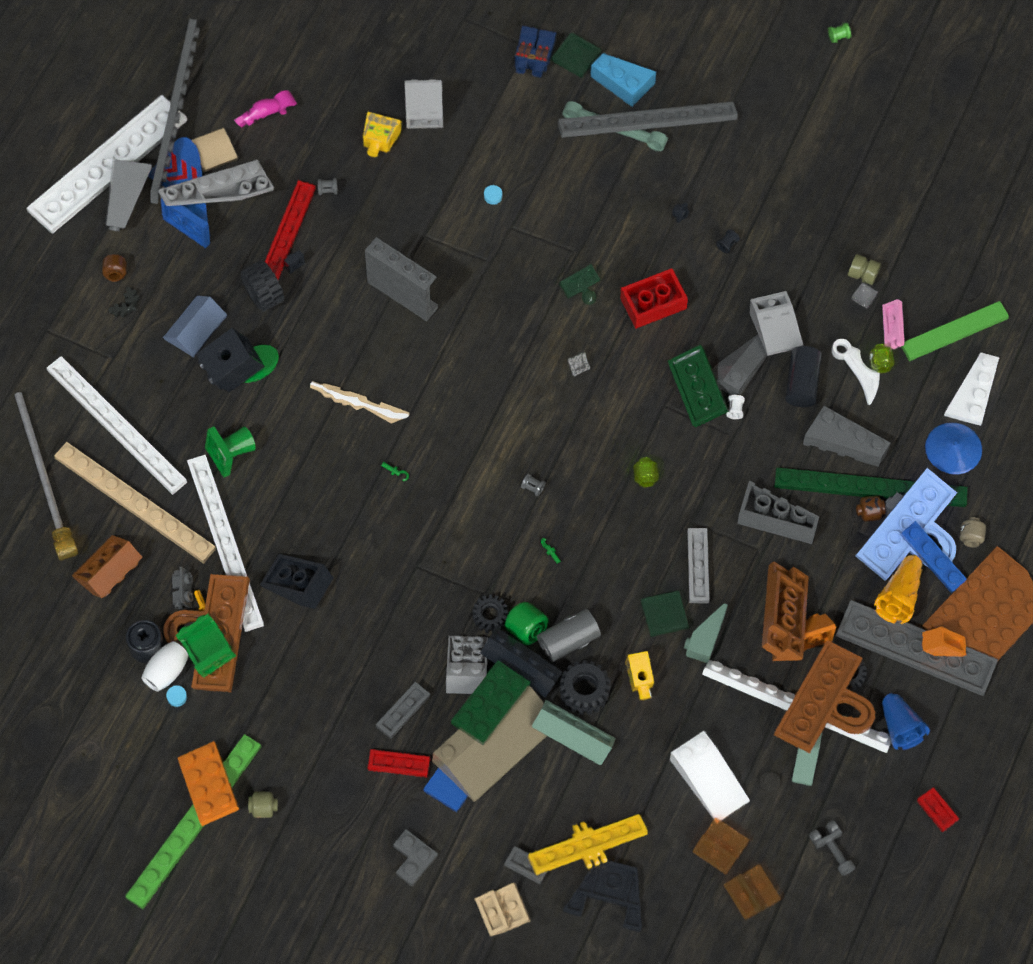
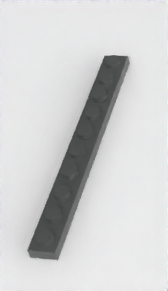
M733 102L558 119V127L561 137L730 121L737 120L738 114Z

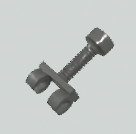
M832 820L826 825L830 835L822 838L820 833L814 830L810 832L809 837L817 849L825 844L829 846L838 863H840L838 867L839 872L842 876H845L856 867L851 860H845V857L834 840L840 837L842 832L836 822Z

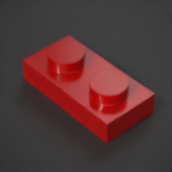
M934 788L917 799L920 806L942 832L959 820L957 815Z

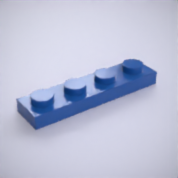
M916 521L900 534L951 593L967 580Z

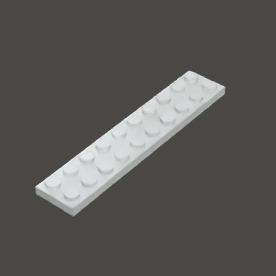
M161 95L29 205L27 211L53 234L110 186L112 161L114 159L138 162L162 142L171 103ZM179 111L181 113L180 122L175 125L177 129L187 121V117L181 111Z

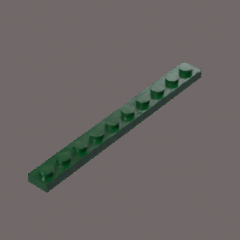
M776 467L774 488L858 497L878 496L880 499H888L897 492L904 496L915 482ZM948 485L957 494L947 506L966 508L968 487Z

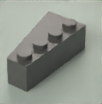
M823 406L805 434L803 445L819 447L820 450H829L838 453L837 455L849 456L857 461L879 467L888 453L890 442Z
M749 481L737 524L805 543H813L819 516L798 505L794 506L788 503V500L782 497L778 498L770 494L771 491L765 488L761 489L755 486V483Z

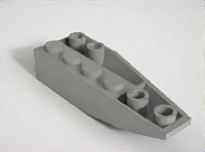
M258 160L162 188L158 192L166 206H180L243 200L272 191L274 187Z

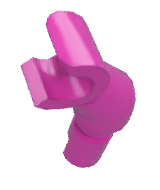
M282 91L272 99L257 101L253 104L250 112H245L235 122L240 127L246 124L250 126L255 122V119L264 118L278 111L280 114H286L285 108L294 106L297 103L290 91Z

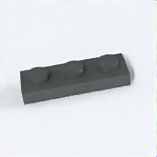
M415 682L380 719L376 727L392 739L431 697L430 693Z

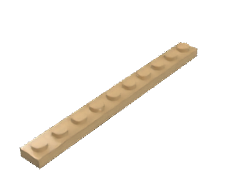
M68 442L54 455L56 460L202 563H205L216 550L213 544Z

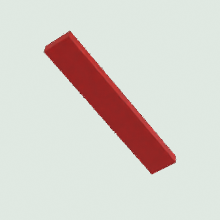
M299 180L265 260V263L272 269L278 280L284 268L285 259L290 253L316 189L315 185Z

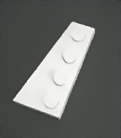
M980 353L944 416L981 426L999 357Z

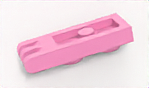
M897 299L883 305L886 351H891L892 348L896 349L898 346H904L902 301Z

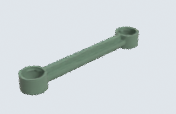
M572 101L567 102L563 110V115L566 118L598 115L584 110L581 105ZM643 130L617 132L645 142L651 149L656 151H662L668 140L663 133L657 131L651 133Z

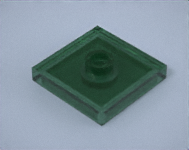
M570 33L553 55L552 62L582 78L601 53V49Z
M679 591L641 599L650 637L689 628Z

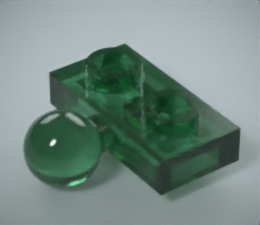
M592 264L562 280L559 284L568 299L582 292V301L587 305H592L597 297L595 292L589 290L588 287L599 282L600 278Z

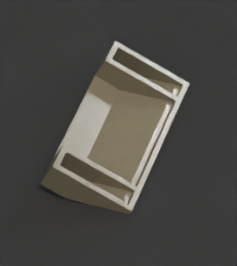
M529 686L484 746L461 730H458L433 752L432 762L473 802H476L547 737V735L532 727L544 703Z

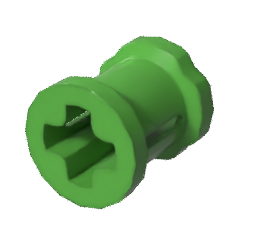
M847 23L839 27L828 28L832 43L842 38L848 39L851 37V31Z

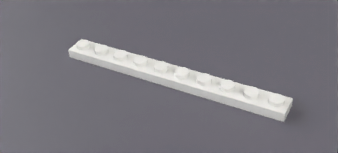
M62 356L47 367L48 372L172 495L187 483V480Z
M206 455L187 460L225 574L247 577ZM250 583L243 619L245 632L264 626Z
M709 660L703 671V675L785 710H788L795 697L793 693L781 691L774 685H767L755 677L741 674L739 670L727 668L717 661ZM829 723L825 726L887 753L891 744L890 737L884 732L869 729L862 734H850Z

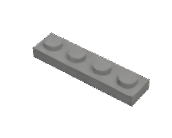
M688 528L689 603H709L707 528Z

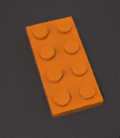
M211 742L178 757L191 799L202 826L239 810L215 742Z

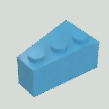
M602 54L591 66V77L632 107L655 84V71L606 54Z

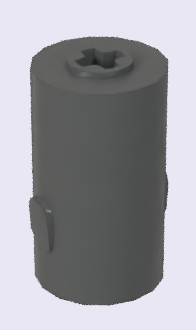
M585 608L576 614L565 617L563 621L539 633L537 639L544 654L553 663L576 649L585 647L591 641L600 637L601 632L594 617Z

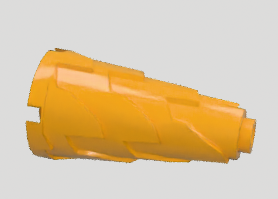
M911 555L902 560L895 574L892 575L875 600L874 606H877L875 611L888 622L895 624L897 620H902L900 624H903L912 618L918 596L919 579L923 570L921 569L922 561L918 556Z

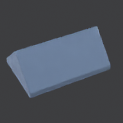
M196 296L163 338L194 358L224 321L227 314L211 297Z

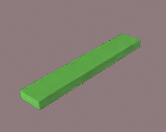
M999 301L905 341L904 346H901L908 360L911 361L1007 320L1009 315Z

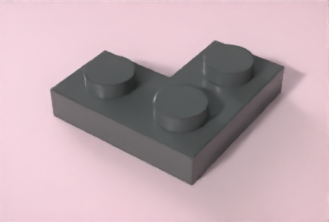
M405 830L393 844L395 849L407 857V860L398 869L396 875L411 886L416 883L438 856L434 850L408 830Z

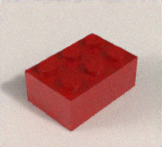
M672 268L622 287L620 299L636 329L687 309L688 298Z

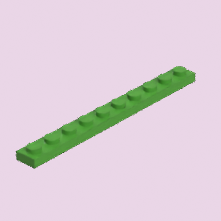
M245 734L223 763L231 787H233L261 748L259 743ZM194 804L126 895V899L141 909H144L204 827L199 822Z

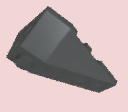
M758 334L716 364L712 369L720 390L726 394L741 395L766 359L767 354Z

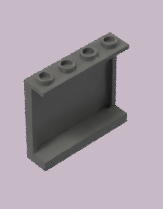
M376 237L365 250L368 283L425 321H428L438 309V305L430 300V286L437 277Z

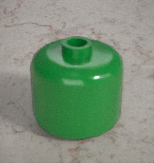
M521 602L513 607L505 621L507 632L524 645L536 643L538 641L537 635L545 631L548 626V617L530 602Z

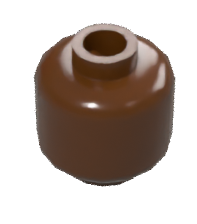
M118 254L106 256L102 262L103 276L112 282L123 279L126 276L125 258Z

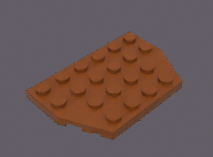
M997 546L969 575L967 580L923 624L922 628L926 631L939 627L946 628L964 636L966 647L999 661L1033 624V581L1024 567Z

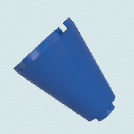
M891 693L884 697L882 707L893 747L899 750L898 747H902L905 750L920 744L924 740L922 737L925 733L928 736L930 732L928 725L900 695Z

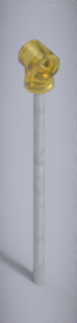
M18 392L15 394V398L56 530L52 532L53 540L57 541L54 542V546L61 561L79 555L73 536L70 537L72 534L70 528L63 527L22 393Z

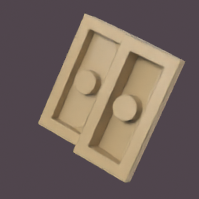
M224 128L191 140L197 146L203 172L238 159Z
M515 883L509 884L497 891L492 890L475 898L490 936L506 932L531 921Z

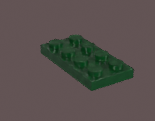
M702 345L668 360L691 423L695 428L729 412Z
M497 661L451 720V724L484 746L528 689L530 682L500 661Z

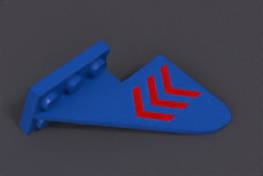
M179 138L174 143L173 153L169 152L171 162L170 167H166L165 170L168 171L167 181L162 184L164 188L202 177L200 155L197 146L189 138ZM157 164L148 175L152 180L154 179ZM161 198L163 220L206 248L210 244L206 203L166 206Z

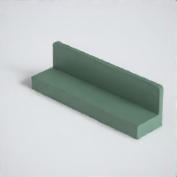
M545 700L537 718L532 724L534 729L599 765H602L615 741L614 737Z

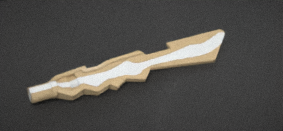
M311 382L310 388L321 392L324 397L331 398L336 403H342L343 406L351 405L355 410L365 408L391 424L409 417V412L383 402L378 405L367 401L366 396L342 391L340 387Z

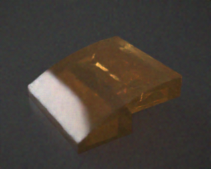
M715 817L692 852L724 874H727L750 839Z
M760 864L724 884L745 920L782 900Z

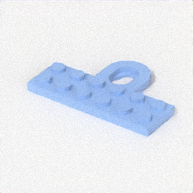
M928 468L925 469L855 556L886 581L908 553L918 556L900 535L916 521L927 534L934 536L938 540L943 553L952 562L956 554L955 542L934 521L957 492Z

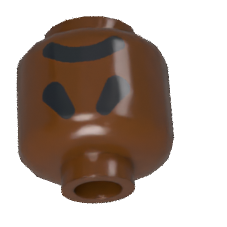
M878 496L862 497L860 503L856 504L857 516H861L865 522L880 520L882 515H885L884 500H881Z

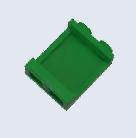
M210 614L198 617L196 622L190 626L183 627L176 634L177 639L182 643L193 661L195 669L203 678L236 657L235 652Z

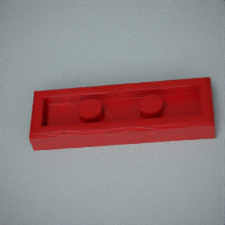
M371 749L368 770L428 777L430 756Z

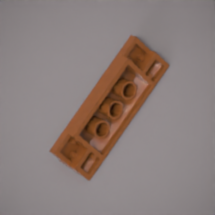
M774 561L768 568L762 647L773 654L772 661L803 659L809 576L795 567L788 571Z

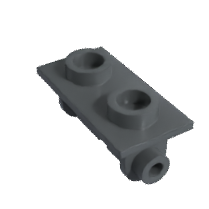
M182 566L180 570H175L174 574H172V588L174 590L179 589V591L173 592V605L175 609H182L183 605L192 609L193 594L191 583L193 582L191 572Z

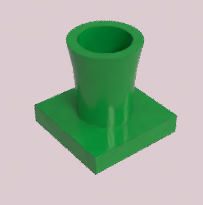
M245 426L224 439L221 438L215 427L207 429L205 449L223 478L231 474L233 457L255 451L256 449L253 436Z

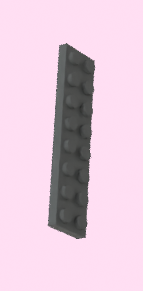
M852 600L850 601L836 637L984 696L998 659L966 647V656H934L923 651L922 632L926 630L909 623L900 624L901 620H897L895 624L881 618L874 609Z

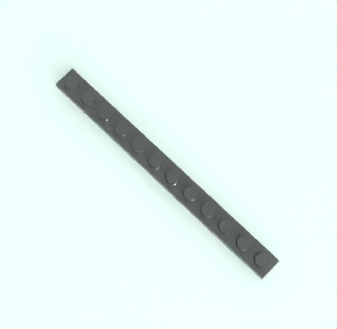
M194 19L189 20L151 188V203L158 204L159 197H161L158 192L159 189L164 188L162 184L167 181L168 171L165 170L166 167H170L171 157L169 152L173 153L174 142H172V139L177 136V127L175 125L180 122L181 113H179V109L183 108L184 103L182 94L186 95L187 84H185V81H189L190 77L188 67L193 64V56L191 54L196 50V42L194 40L199 37L200 28L197 27V20Z

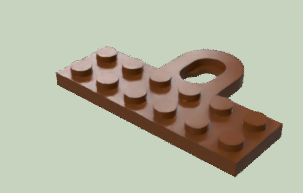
M211 574L205 610H180L173 613L166 620L164 625L166 641L168 643L176 642L184 648L176 637L178 627L189 622H196L198 617L210 614L236 654L235 658L204 678L194 669L193 689L221 692L232 691L250 583L249 577Z
M827 640L774 735L811 753L827 723L850 734H862L868 731L875 719L874 707L866 698L846 689L863 658ZM841 703L850 704L860 711L861 716L859 718L841 716L836 707Z

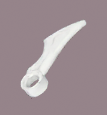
M836 340L832 347L833 356L839 360L844 359L863 388L867 405H870L878 389L879 372L868 368L861 359L860 350L851 346L847 340ZM844 346L847 351L845 353H840L837 351L836 347Z

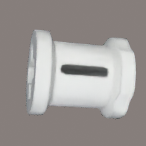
M730 395L728 397L729 412L726 413L727 417L731 419L743 418L742 405L745 400L743 396Z

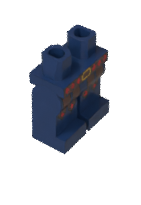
M522 26L515 55L516 72L524 74L526 68L532 69V75L535 77H541L543 72H547L555 46L556 33L540 30L538 37V29Z

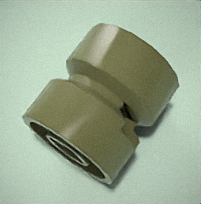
M856 254L848 276L857 280L862 278L864 283L873 285L881 263L872 259L867 261L866 257Z

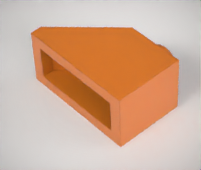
M943 627L922 632L924 652L934 656H966L964 636Z

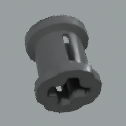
M333 178V180L323 181L318 179L319 195L333 192L338 194L337 179Z
M528 473L521 484V488L532 491L538 497L542 493L546 482L539 481L532 477V474Z

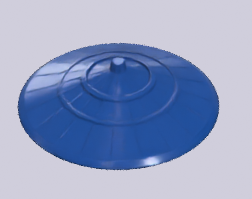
M941 424L934 428L926 439L925 450L927 457L942 472L963 474L972 470L981 459L982 444L979 437L972 429L963 424Z

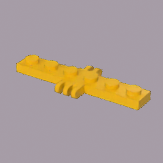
M640 814L594 831L592 827L588 828L585 822H581V831L577 824L573 825L575 833L572 834V839L528 854V859L536 875L582 858L589 869L592 868L590 860L593 861L595 866L600 865L598 857H600L602 863L607 862L603 850L647 835L648 831Z

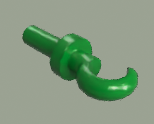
M385 462L381 465L391 471V475L396 474L399 476L403 473L406 475V478L402 481L408 480V472L404 470L398 471V467L395 466L393 468Z
M542 538L541 544L547 549V555H551L557 564L560 563V559L555 554L556 549L554 547L551 548L550 545L545 543L546 538Z

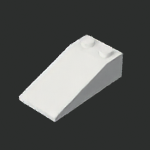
M704 731L671 752L670 761L716 823L750 801L718 749Z

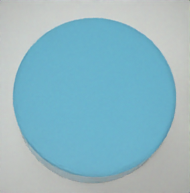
M495 185L488 186L484 191L485 201L489 204L499 203L502 200V190Z
M173 686L167 691L166 696L170 705L179 707L186 702L187 694L183 687Z

